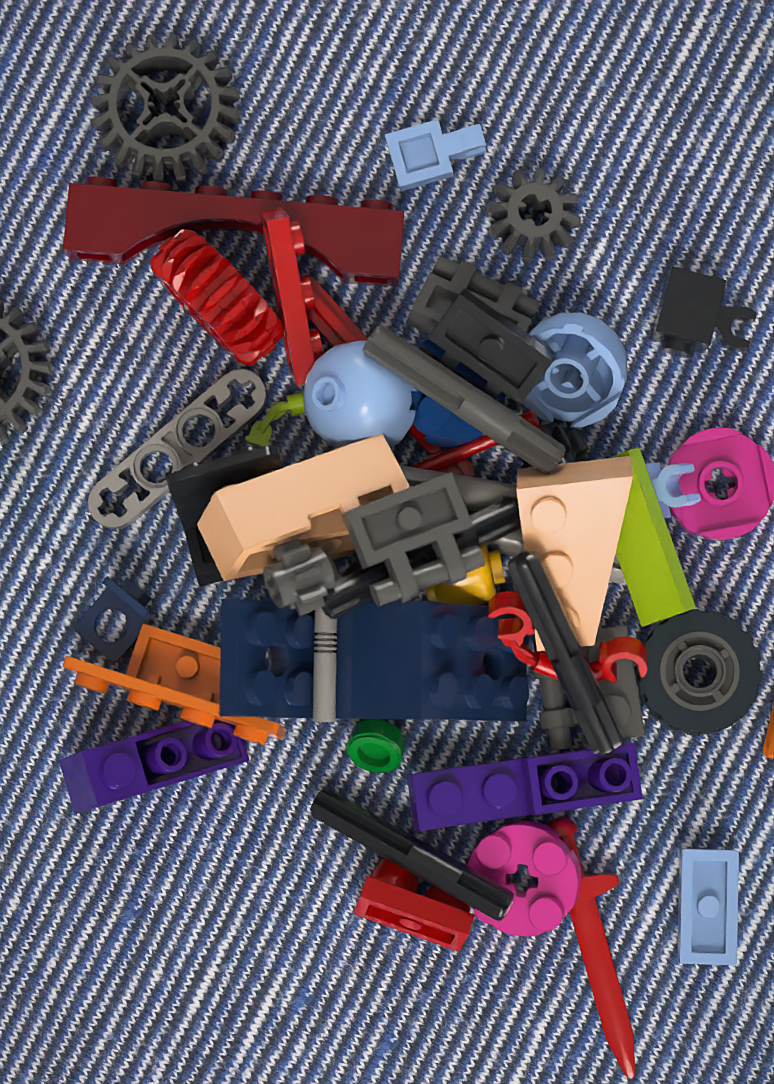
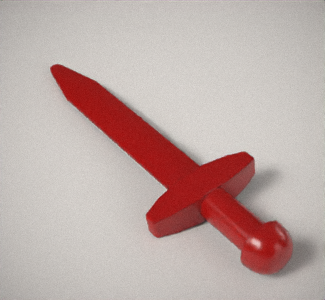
M559 817L549 821L547 826L560 834L559 839L566 843L570 852L574 851L579 860L582 874L579 897L569 912L605 1038L625 1076L632 1079L635 1077L636 1072L633 1030L595 900L596 896L617 886L619 877L616 873L606 872L585 874L574 833L579 830L574 821L569 817Z

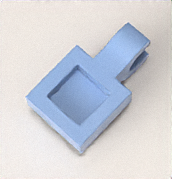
M436 119L385 134L400 191L453 177L450 160L467 159L487 153L480 124L442 135L439 121Z

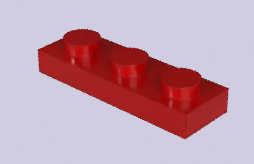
M282 207L259 212L278 316L284 331L282 338L288 371L297 386L305 384L308 372L315 361L324 353L318 330L309 331L306 310L314 309L315 304L309 276H299L296 255L305 254L300 223L298 220L290 222L287 213Z

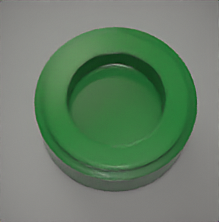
M367 719L360 721L353 727L347 744V753L349 758L360 768L373 773H386L395 770L400 765L406 747V740L403 733L391 723L378 719Z

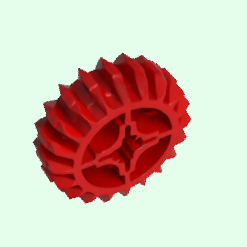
M181 229L174 237L170 236L158 247L159 251L150 259L153 274L178 301L181 307L231 357H234L239 363L253 366L261 357L265 358L276 347L275 344L284 336L282 322L255 288L214 246H211L195 231Z

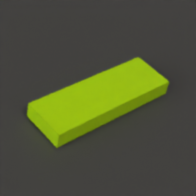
M635 448L610 458L631 456L633 478L615 553L641 627L695 609L696 606L640 448Z

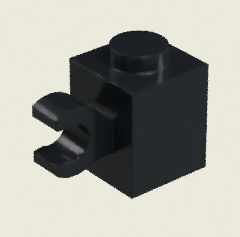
M672 266L665 277L650 340L662 343L661 350L663 352L679 357L693 358L694 352L704 353L711 345L713 333L716 332L719 341L725 348L734 352H743L749 348L750 341L735 337L731 331V324L737 320L753 323L756 320L757 313L748 307L739 306L733 308L721 305L727 280Z

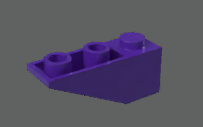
M215 719L212 728L184 721L78 752L59 760L74 814H78L250 761L244 740L233 735L236 725Z

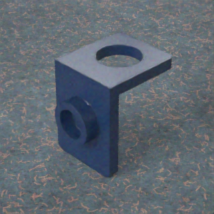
M106 576L102 583L107 588L76 623L74 630L109 661L116 663L138 639L142 624L150 625L156 618V615L146 607L152 600V597L128 577L119 585L115 580ZM109 609L121 611L128 621V629L125 636L116 642H106L96 632L98 616Z

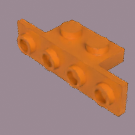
M144 623L142 624L126 674L69 656L65 657L62 665L65 669L77 674L74 684L102 694H106L109 685L129 691L126 701L155 711H159L162 702L182 708L179 718L208 728H212L215 719L236 725L233 732L234 736L257 744L266 745L268 736L284 740L287 731L282 725L260 717L219 716L220 647Z

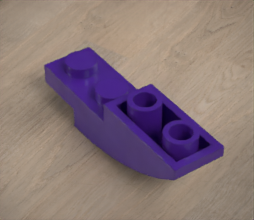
M635 743L622 744L615 748L612 753L606 755L602 753L595 754L591 749L407 774L414 831L643 799Z

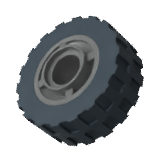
M694 609L667 618L651 631L643 643L647 648L645 677L640 676L637 665L635 677L640 693L639 697L656 721L659 720L667 726L666 728L674 732L679 731L692 736L710 735L732 726L749 712V708L755 703L759 694L758 689L763 675V671H760V661L762 660L759 650L756 651L752 643L754 639L748 631L745 633L738 626L740 623L732 618L727 619L721 616L720 612L712 610L704 612ZM701 658L710 664L713 670V679L709 686L696 688L687 683L683 675V667L687 660Z

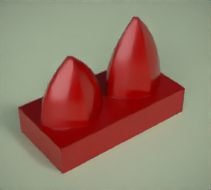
M383 858L374 868L371 876H367L353 914L460 952L469 935L475 914L470 913V905L454 896L452 897L433 885L426 891L424 896L417 894L418 877L392 861Z

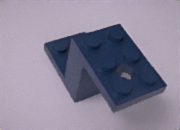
M240 598L221 599L219 716L313 719L314 653H317V650H314V647H317V644H314V641H317V639H314V635H317V633H314L315 610L299 616L296 608L291 610L289 605L279 608L274 601ZM406 601L403 604L402 602H390L380 607L375 602L367 603L337 618V633H334V636H337V639H334L337 642V645H334V647H337V650L334 651V653H337L336 719L527 721V702L529 699L527 664L520 661L515 656L511 647L505 646L502 639L498 638L499 620L519 616L509 613L488 618L489 606L431 601ZM526 635L523 639V644L527 647L530 635ZM268 648L270 650L272 658L271 667L269 670L267 669L265 662V656ZM483 657H485V671L483 670Z

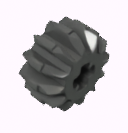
M543 168L535 169L531 183L527 182L521 170L514 171L512 174L514 189L507 184L498 183L494 193L501 202L489 203L486 210L488 216L500 220L489 227L490 237L500 238L506 235L509 236L504 242L502 253L508 256L513 253L517 245L525 247L522 261L527 264L532 262L535 248L540 249L542 257L546 261H551L555 257L553 242L560 247L569 248L573 238L566 229L578 228L581 223V216L568 211L577 205L579 200L577 194L568 193L559 196L558 194L562 191L565 184V178L558 176L548 186L543 183L545 177V170ZM531 205L535 213L545 212L540 226H536L532 219L522 220L526 206Z

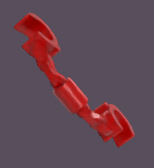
M508 591L494 595L489 600L488 618L509 613L519 616L499 620L498 638L502 639L505 646L511 647L515 656L520 661L531 665L532 671L559 680L546 651L534 652L523 644V639L526 635H533L535 633V627L519 593ZM627 636L616 637L608 642H601L599 644V659L589 665L597 681L608 679L613 683H617V663L615 661L626 658L636 662L640 676L645 677L647 672V648L636 638Z

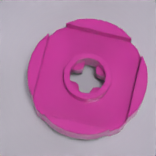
M710 428L690 436L670 456L668 465L691 463L694 465L695 471L685 473L680 477L679 488L685 495L700 493L701 498L698 503L691 506L676 508L669 506L671 515L679 522L685 532L707 540H731L753 530L767 515L774 501V464L768 452L760 444L757 445L750 438L743 436V433L731 428ZM714 469H721L723 477H732L735 487L726 491L727 499L718 500L714 492H707L704 482L711 480V471Z
M517 820L498 827L482 839L472 852L468 866L511 890L514 894V902L508 914L501 921H496L473 908L479 920L493 925L504 933L524 937L540 935L557 928L576 904L582 883L579 860L574 851L570 852L566 843L559 839V833L539 822ZM519 864L527 865L529 875L538 877V885L530 886L527 892L518 890L517 884L510 880V874L516 873Z

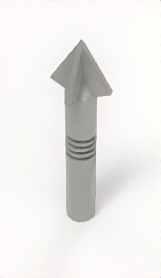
M326 552L325 554L330 561L336 581L342 577L329 553ZM319 608L315 610L314 633H317V635H314V639H317V641H314V644H317L314 650H317V653H314L313 722H336L337 653H334V651L337 650V647H334V645H337V642L334 639H337V636H334V633H337V619H330Z

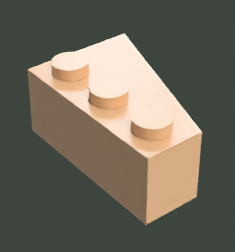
M381 434L254 479L223 487L213 494L197 526L223 580L228 581L262 574L264 567L271 565V560L275 559L273 548L298 538L302 546L308 544L310 549L319 546L325 553H329L331 559L352 555L355 552V548L341 515L348 510L410 488V485L384 435Z
M631 456L558 464L550 474H544L535 467L517 469L516 490L524 551H536L539 553L581 647L595 644L633 478ZM535 629L537 651H545Z

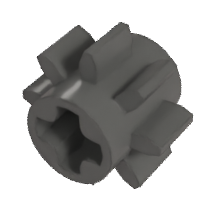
M299 538L273 548L275 559L271 560V565L264 567L263 575L268 592L276 606L282 608L289 605L291 610L296 608L299 616L326 606L323 596L328 595L327 589L335 586V577L330 561L322 548L317 546L310 549L308 544L302 546Z

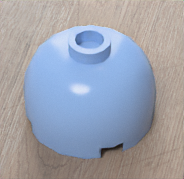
M558 313L543 319L529 335L554 352L556 357L525 398L523 404L529 410H533L540 419L553 423L556 418L561 421L572 422L570 427H585L602 421L616 407L627 379L626 350L619 337L601 319L585 313Z
M366 341L335 345L315 361L306 376L303 389L304 412L313 430L328 445L336 448L381 434L384 435L391 448L403 439L414 421L416 410H410L412 402L411 391L417 392V389L366 356L363 352Z

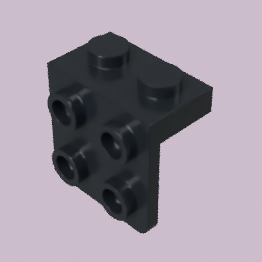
M275 446L247 447L235 455L207 463L195 462L188 464L181 470L167 476L168 488L185 532L192 564L200 587L223 581V578L197 526L198 521L213 494L221 488L239 484L282 469L278 450Z

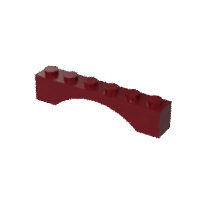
M95 176L84 178V184L69 183L63 250L69 260L126 264L147 249L165 242L170 236L174 237L181 229L195 231L196 233L203 231L239 230L264 235L259 211L282 207L289 216L290 222L299 221L305 252L323 263L343 283L389 287L399 286L404 211L394 210V204L388 201L363 200L360 207L338 205L339 200L331 196L309 195L306 196L305 202L283 201V194L265 190L251 191L250 198L228 196V190L215 186L195 187V193L173 192L172 185L156 181L140 182L139 189L117 187L118 182L114 179Z

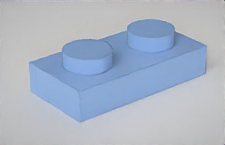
M680 848L678 963L737 965L738 850Z

